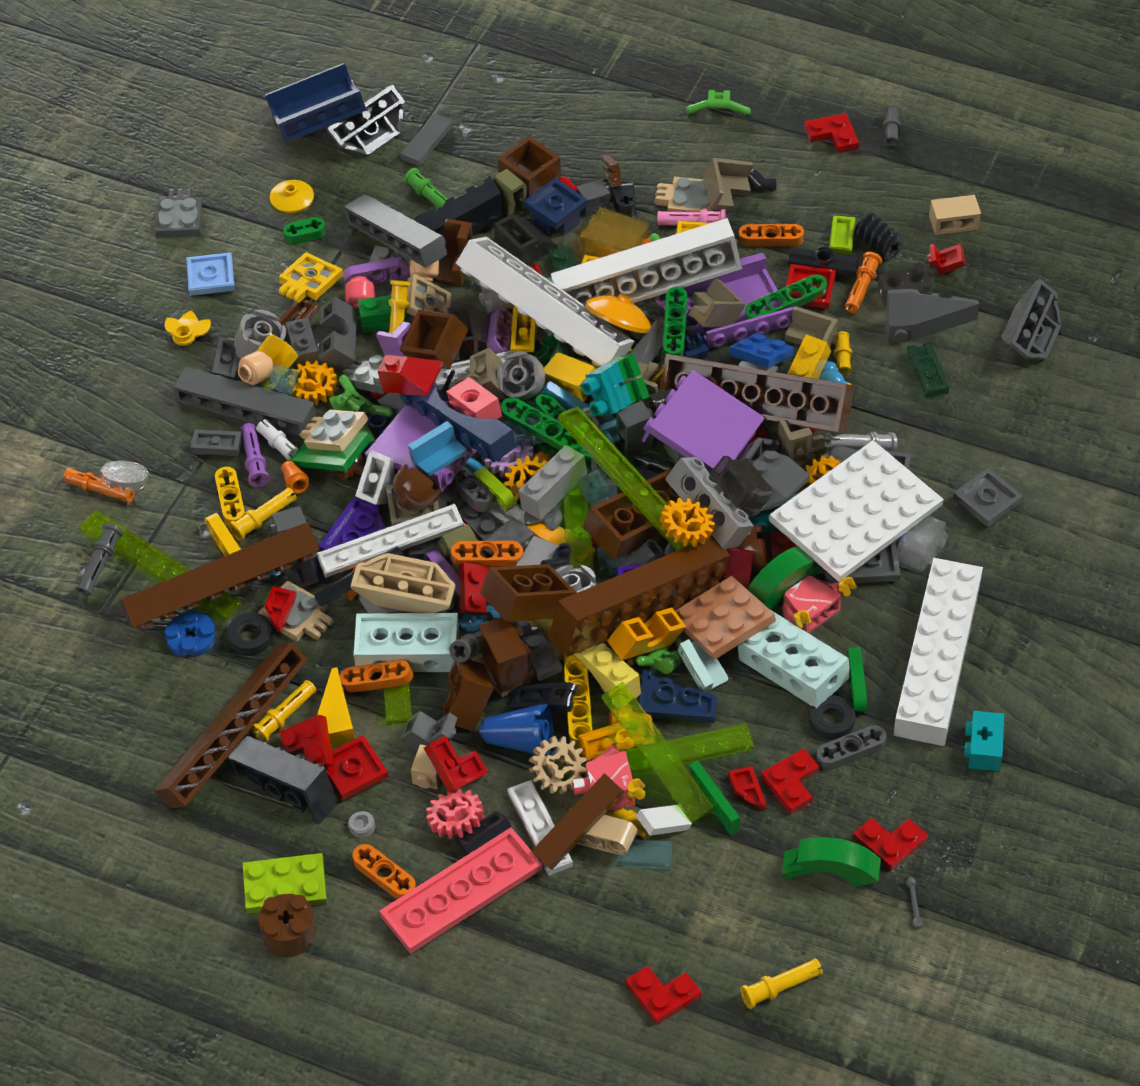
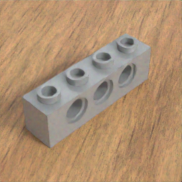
M696 457L679 459L665 480L684 502L689 498L692 504L700 502L699 507L701 509L708 508L706 514L713 515L712 522L715 523L711 535L723 549L739 547L754 527L748 519V515L739 509L734 503L732 496L723 490L719 485V481L706 470L704 463Z

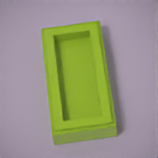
M833 216L829 248L833 250L834 254H852L855 217Z

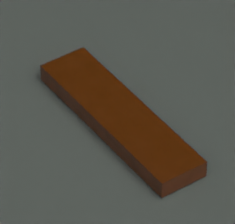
M604 773L537 844L532 852L553 870L625 792Z

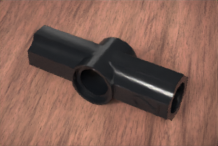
M791 247L788 267L791 264L833 269L836 270V274L856 277L859 257L834 254L833 250L828 247H819L815 251Z

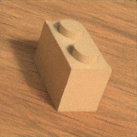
M975 195L931 200L929 217L935 235L979 230L981 212Z

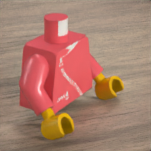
M807 576L799 583H794L784 594L782 606L784 619L807 633L812 632L840 611L842 594L848 597L851 594L850 589L857 588L853 578L845 577L838 583H831Z
M621 729L617 732L615 739L618 743H613L598 757L586 763L585 778L572 779L574 795L585 794L605 773L625 792L609 810L619 811L623 807L635 806V798L641 800L645 797V791L643 790L645 784L638 778H632L626 751H622L623 748L630 749L634 746V740L629 737L630 733L626 729Z

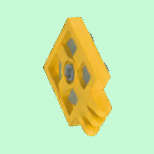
M305 252L279 276V283L282 284L279 294L282 296L286 295L287 298L293 299L297 303H300L306 296L317 300L343 276V269Z

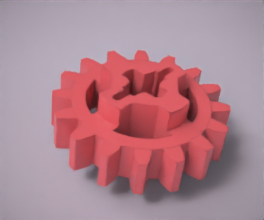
M461 788L456 793H449L447 791L448 795L446 796L438 794V801H430L432 807L426 809L428 814L426 816L429 826H431L432 832H438L441 838L445 834H448L449 839H452L455 834L462 838L463 832L473 833L472 827H480L479 820H484L482 801L479 800L477 794L472 796L471 790L462 793Z

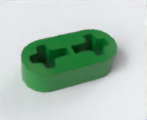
M319 217L292 222L283 229L285 241L292 245L320 239L326 234L325 222Z

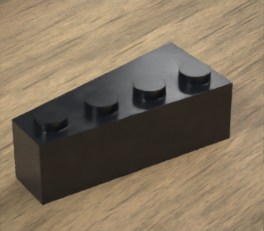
M489 176L483 179L484 183L475 188L472 185L465 189L467 193L456 199L452 196L440 208L437 209L434 206L413 219L419 224L427 226L430 230L441 234L445 242L444 222L446 219L472 223V235H476L503 225L501 192Z
M246 736L227 757L236 775L261 790L265 786L273 797L280 801L283 798L288 799L294 805L293 808L300 813H303L305 810L313 815L312 820L318 824L339 803L327 776V770L322 765L310 763L299 755H291L284 749L270 746L261 739L256 740Z

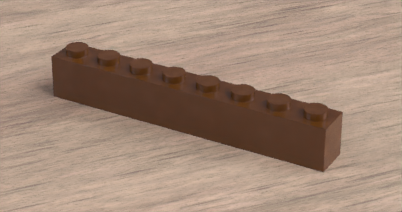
M293 642L275 646L155 788V793L171 809L186 807L307 662L308 659Z

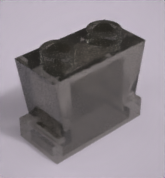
M723 456L709 473L733 505L739 509H743L745 506L761 510L775 493L748 458L732 460L730 456Z

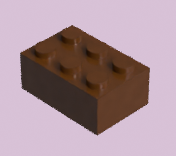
M549 564L489 567L480 594L488 601L489 605L493 606L507 622L535 621L540 619L553 620L558 601L577 593Z

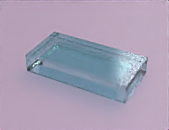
M634 839L628 852L625 855H618L617 866L671 869L672 842Z

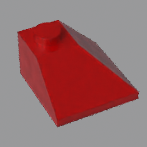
M385 355L377 370L382 391L427 397L443 366V362Z

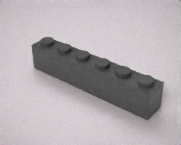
M364 194L344 206L350 226L425 268L447 255L445 249L446 242L441 234L430 230L427 226L419 224L414 219L408 218L401 212H397L375 198Z
M185 367L174 385L176 402L256 425L259 422L265 425L263 420L267 419L278 431L301 437V431L306 430L305 426L310 423V420L316 417L314 402L307 399L296 398L285 393L268 390L264 387H257L242 381L224 378L221 375L203 372L199 369Z

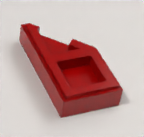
M273 586L264 607L276 630L282 633L297 598L296 591Z
M753 766L728 771L727 778L734 797L762 811L766 810L767 805Z

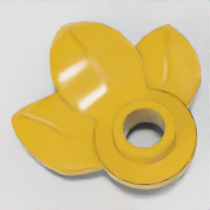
M188 311L179 320L167 318L164 326L166 332L172 335L175 344L185 346L191 344L195 338L205 335L211 327V321L209 319L198 321L193 311Z

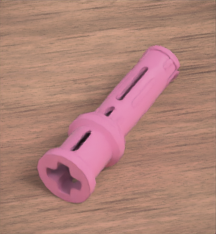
M707 209L700 210V212L658 211L657 223L658 226H677L678 221L713 223L726 219V210L722 209L721 212L707 211Z

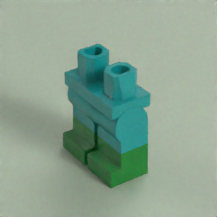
M635 354L618 356L585 375L586 380L581 383L583 393L592 395L594 398V402L589 404L592 416L615 414L638 400L650 397L643 377H637L641 374Z

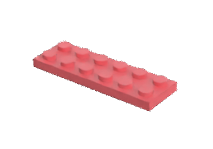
M511 827L381 909L380 916L411 954L543 869L542 863Z

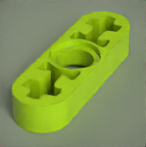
M485 467L473 473L493 493V500L506 512L517 506V501L511 491Z

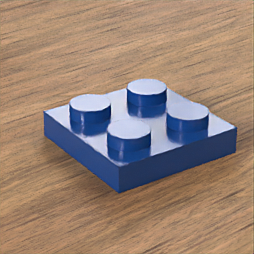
M752 334V336L730 346L729 355L765 368H770L792 357L794 347L786 345L781 340L768 339L763 334Z

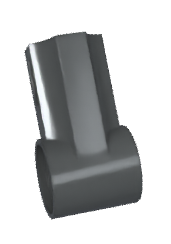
M648 539L634 553H628L620 557L617 561L618 567L640 563L645 565L659 559L664 553L662 547L656 541Z

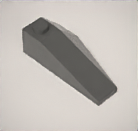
M915 289L888 290L885 313L888 342L912 341L977 320L979 301L952 296L949 299L939 297L938 293L932 292L930 295L919 294V291Z

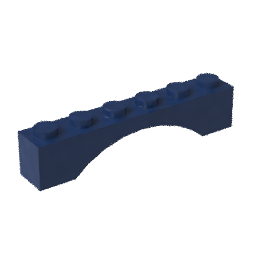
M436 380L427 397L400 394V398L405 405H410L421 416L425 415L431 419L436 426H440L448 421L453 426L454 434L457 438L462 440L467 447H472L482 457H487L494 463L516 448L513 430L498 419L474 418L460 414L448 407L440 398Z

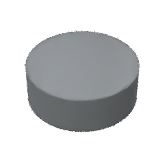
M360 811L354 813L349 818L348 827L354 836L364 838L374 832L375 821L370 813Z

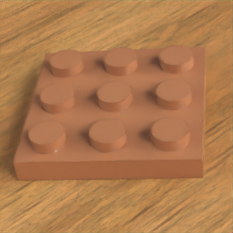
M733 576L675 610L676 614L686 625L683 631L714 660L776 622L775 614Z

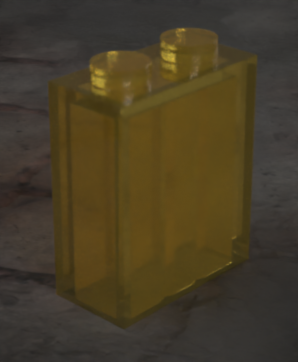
M600 207L597 213L591 216L587 228L583 229L580 233L581 252L602 258L640 246L643 240L649 237V223Z

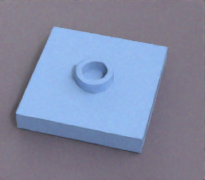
M231 253L186 257L189 296L235 291Z

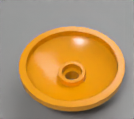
M619 294L618 297L603 295L592 297L585 303V308L589 312L618 327L638 333H648L651 329L650 322L643 311L631 303L632 299L622 294Z

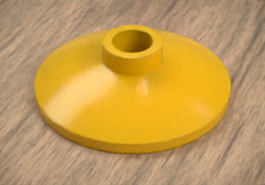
M300 180L283 181L277 184L270 192L271 205L276 210L284 213L303 211L311 205L314 199V192L311 186Z

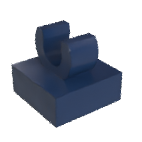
M699 332L695 336L685 337L683 357L702 359L709 356V350Z

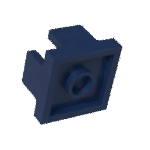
M556 178L524 201V208L532 213L533 226L547 236L552 233V227L558 229L560 226L561 233L567 235L580 224V211L587 207L586 198Z

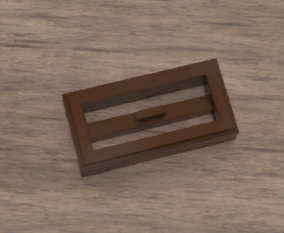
M609 155L601 156L602 161L605 163L603 165V169L606 171L604 173L605 179L613 187L621 186L619 164Z
M303 299L300 303L294 302L278 321L282 326L283 324L285 326L286 322L292 317L291 321L309 318L310 322L319 311V305L307 299Z

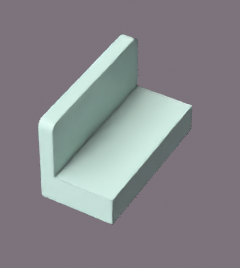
M688 639L680 643L678 653L699 690L708 692L728 681V676L717 658L714 660L695 641L691 643Z

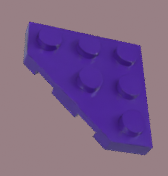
M354 496L318 546L319 552L385 529L378 506Z

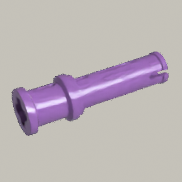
M247 423L241 427L247 455L245 468L249 471L248 482L250 486L259 488L267 485L270 478L269 474L265 471L266 459L260 453L256 426L252 423Z

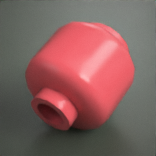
M354 277L345 285V302L356 308V312H359L358 300L375 298L374 285L366 277Z

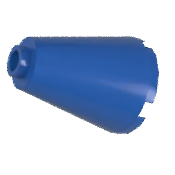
M539 704L487 717L484 723L480 725V736L484 738L487 744L535 754L533 749L536 747L541 748L540 742L543 740L548 741V738L554 735L552 712L550 709H545L548 706L547 704ZM551 749L548 750L544 756L549 755Z

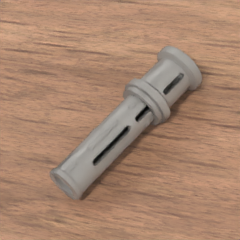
M872 431L867 433V435L827 432L825 435V440H831L830 442H825L827 448L847 446L861 449L872 440L884 450L896 451L897 448L896 434L891 432L887 433V435L877 434V432Z

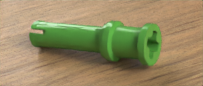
M412 168L404 176L403 181L407 186L414 188L418 196L427 198L437 208L443 206L448 199L433 186V182L430 179L424 178L421 175L419 169Z

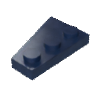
M643 669L638 707L639 714H649L651 718L715 723L717 696L690 686L682 687L674 684L673 680L664 677L661 679L652 675V672Z

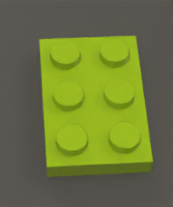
M322 853L243 863L247 914L259 913L264 901L268 897H275L280 894L303 895L310 906L327 904Z

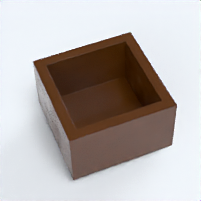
M530 136L498 158V173L508 169L524 182L527 187V198L554 178L558 179L561 177L560 157Z
M418 309L399 350L406 357L442 361V368L450 370L468 328L453 314Z
M502 617L480 624L482 656L500 693L529 683L528 672L531 671L528 657L531 655L527 643H522L520 640L521 634L518 625L507 622Z

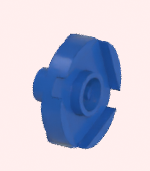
M194 609L187 610L183 614L178 615L165 627L168 647L174 654L180 657H186V655L201 656L207 653L215 643L216 632L213 621L205 614L197 613ZM188 632H195V637L188 636L186 638Z

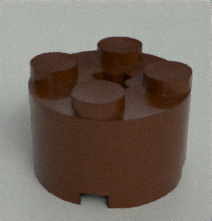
M280 894L275 897H268L264 901L259 913V925L264 945L274 951V954L281 957H294L302 954L310 943L312 945L316 937L313 911L303 895Z

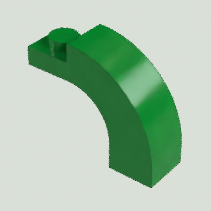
M796 546L769 562L754 578L747 590L769 610L774 612L782 596L794 583L804 577L823 573L825 569L800 547Z
M828 837L807 838L799 841L798 848L784 852L782 875L787 879L814 872L833 873L845 878L858 888L878 882L881 859L869 849L847 840Z

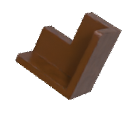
M446 219L444 226L447 255L442 260L436 282L462 287L466 274L461 271V267L456 262L468 241L473 239L472 223Z
M469 659L461 663L454 661L447 676L451 691L442 708L443 717L448 713L453 714L458 718L455 726L473 731L494 688L484 664Z

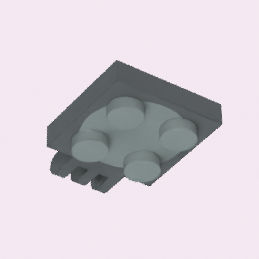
M169 189L168 199H157L156 237L200 236L202 197L192 198V189H187L186 195H183V189H178V195L176 196L174 189Z
M380 355L371 357L369 361L357 359L354 364H351L348 369L342 372V375L348 377L354 388L379 394L387 393L382 391L377 372L384 358Z

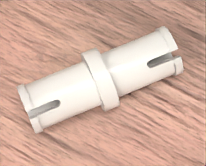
M267 419L263 420L265 425L259 422L256 431L268 440L269 446L273 449L276 448L287 460H291L289 454L293 457L298 448L286 439V435L272 426Z

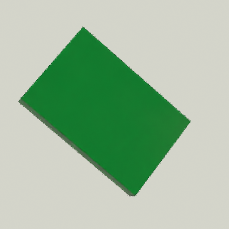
M358 432L343 452L308 449L304 443L290 461L294 462L297 467L347 472L372 438L367 432Z

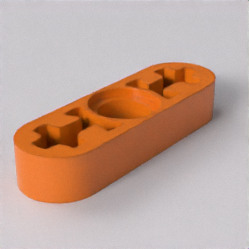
M747 224L740 227L738 240L741 245L746 247H793L803 243L804 229L797 224ZM768 233H774L777 236L774 238H769L765 235Z
M459 541L451 548V561L457 566L463 562L485 566H516L523 556V547L516 541ZM488 549L494 555L491 558H484L480 552ZM473 550H476L475 557H473ZM498 550H501V557H498ZM509 550L513 551V553L515 554L514 557L510 556V554L508 553ZM459 551H464L465 557H460Z
M395 660L348 667L340 673L339 677L344 690L354 693L406 685L412 680L413 671L407 661ZM374 673H382V676L379 679L370 680V677Z
M362 844L354 849V866L394 898L399 899L416 888L415 880L410 874L373 846ZM360 856H370V861H368L365 858L362 861L360 859ZM382 868H389L392 871L388 877L377 875V872ZM399 884L403 887H405L408 884L409 889L406 890L405 888L399 890Z

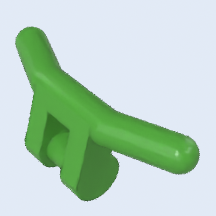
M709 90L708 100L689 105L686 108L688 114L705 109H730L745 116L751 114L749 107L730 100V90H724V93Z
M346 375L339 377V382L345 390L340 398V402L344 405H350L354 412L376 413L386 417L393 415L391 408L374 405L356 392Z
M668 646L654 650L648 656L637 657L636 663L639 666H651L664 674H669L683 660L678 651L668 652L667 650L670 647Z

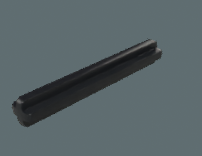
M394 546L381 554L390 553L403 556L398 546ZM355 570L314 595L317 603L323 607L351 590Z

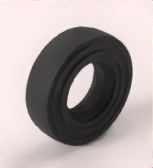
M244 613L231 621L228 626L227 637L231 648L235 652L242 655H256L269 647L272 642L273 631L270 622L263 615ZM246 628H256L260 632L256 639L249 641L242 639L240 634Z
M829 696L817 708L812 705L809 712L811 729L815 734L824 739L835 740L850 734L855 725L856 715L853 706L849 701L839 696ZM827 711H836L840 713L842 720L838 724L830 725L824 722L822 716Z

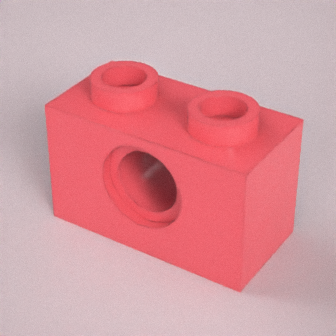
M470 377L446 391L449 400L447 403L448 407L460 414L482 419H498L502 416L498 398Z

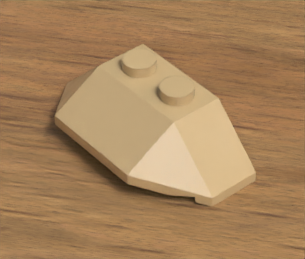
M386 553L365 563L357 564L351 589L376 606L410 613H435L450 608L455 583L449 579L437 563Z

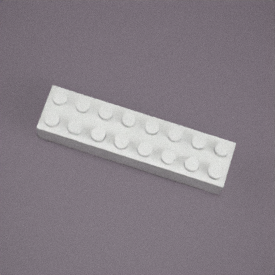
M728 218L554 272L551 273L554 285L585 306L586 301L592 297L603 295L618 297L619 294L630 297L632 299L631 303H636L667 293L672 287L683 288L741 270L742 266L735 237Z
M488 237L469 240L456 262L464 274L470 277L474 276L480 280L479 284L497 292L498 297L504 302L514 304L519 313L531 316L536 320L535 323L543 329L548 328L555 333L554 337L572 345V349L577 354L589 357L592 360V364L597 368L618 356L626 355L634 343L633 339L607 321L589 312L579 301Z
M933 558L895 719L894 736L945 746L983 567Z

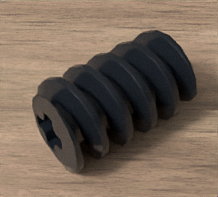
M871 212L858 222L854 229V234L861 240H864L878 254L883 255L885 259H892L902 248V242H900L901 234L895 233L894 228H889L887 223H882V219L876 218V214Z

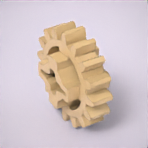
M553 736L549 739V743L543 740L540 742L541 748L536 747L533 749L537 756L529 759L530 762L535 764L529 771L536 772L537 774L533 779L534 782L539 780L543 782L541 784L542 790L549 786L550 793L553 794L559 789V792L563 794L567 792V788L573 789L572 779L582 778L579 774L585 773L586 768L582 767L581 764L587 760L586 758L579 757V754L583 751L582 748L577 750L573 748L575 741L567 744L566 737L563 736L557 742L556 737ZM555 748L552 756H544L548 750ZM564 774H572L568 780L561 782Z

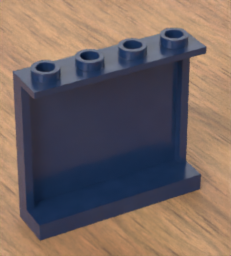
M345 63L265 94V98L285 143L367 110L359 89H356L349 76Z

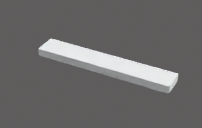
M453 504L316 553L317 559L326 578L354 568L359 563H365L394 546L404 550L464 526V523L456 505Z

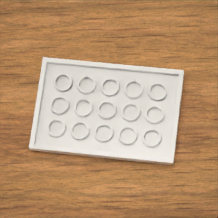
M872 440L772 512L769 516V521L840 582L941 507L944 499Z

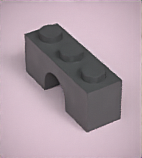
M337 297L332 298L320 308V326L327 329L331 334L319 342V360L341 372L353 364L356 358L357 320L356 308Z

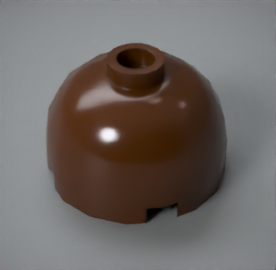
M403 464L393 479V491L398 497L396 502L406 510L410 507L416 510H424L431 507L442 495V491L438 489L435 492L432 489L434 483L413 467L407 470L408 464Z
M763 524L755 525L739 547H735L754 551L751 574H759L767 565V558H771L766 531H762Z

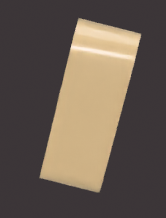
M603 815L577 844L617 855H625L638 829L629 821Z

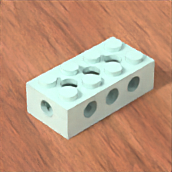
M773 612L776 622L738 645L739 660L806 703L817 708L850 678L849 658Z
M457 613L356 614L355 666L405 660L413 672H450L455 660L451 657L449 648L451 643L459 640Z

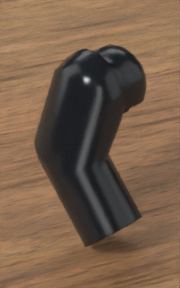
M752 169L747 176L748 182L756 190H772L777 187L776 178L765 179L757 170Z
M566 543L560 544L555 549L552 558L542 560L540 564H549L554 570L567 565L571 547Z

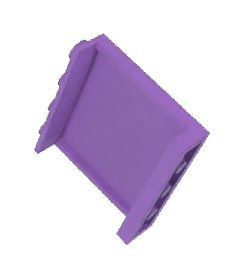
M763 253L741 258V270L715 277L719 278L746 304L745 307L750 302L777 291L774 282L766 270V257ZM714 278L683 287L687 292V304L691 307L696 306L690 300L694 292H707ZM772 301L770 303V306L774 308L782 305L779 301ZM744 307L736 323L724 327H705V330L700 335L708 349L720 347L724 344L748 338L752 334H765L766 332L790 326L794 308L791 307L746 320Z
M692 370L688 377L684 375L681 377L676 385L678 390L672 389L665 399L667 404H660L654 414L656 418L650 417L643 428L646 433L642 441L645 442L650 434H652L684 457L700 459L704 463L706 470L720 482L754 436L765 417Z
M405 405L365 453L366 460L369 452L374 451L392 458L394 469L399 470L403 464H408L407 470L413 467L424 474L412 463L408 445L438 426L425 415L421 416L410 405ZM456 436V440L466 448L467 454L431 476L424 474L428 479L436 481L438 489L442 492L465 466L473 453L476 452L475 449L467 447Z

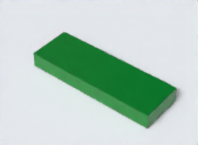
M698 761L689 764V780L729 834L732 836L739 832L740 816Z

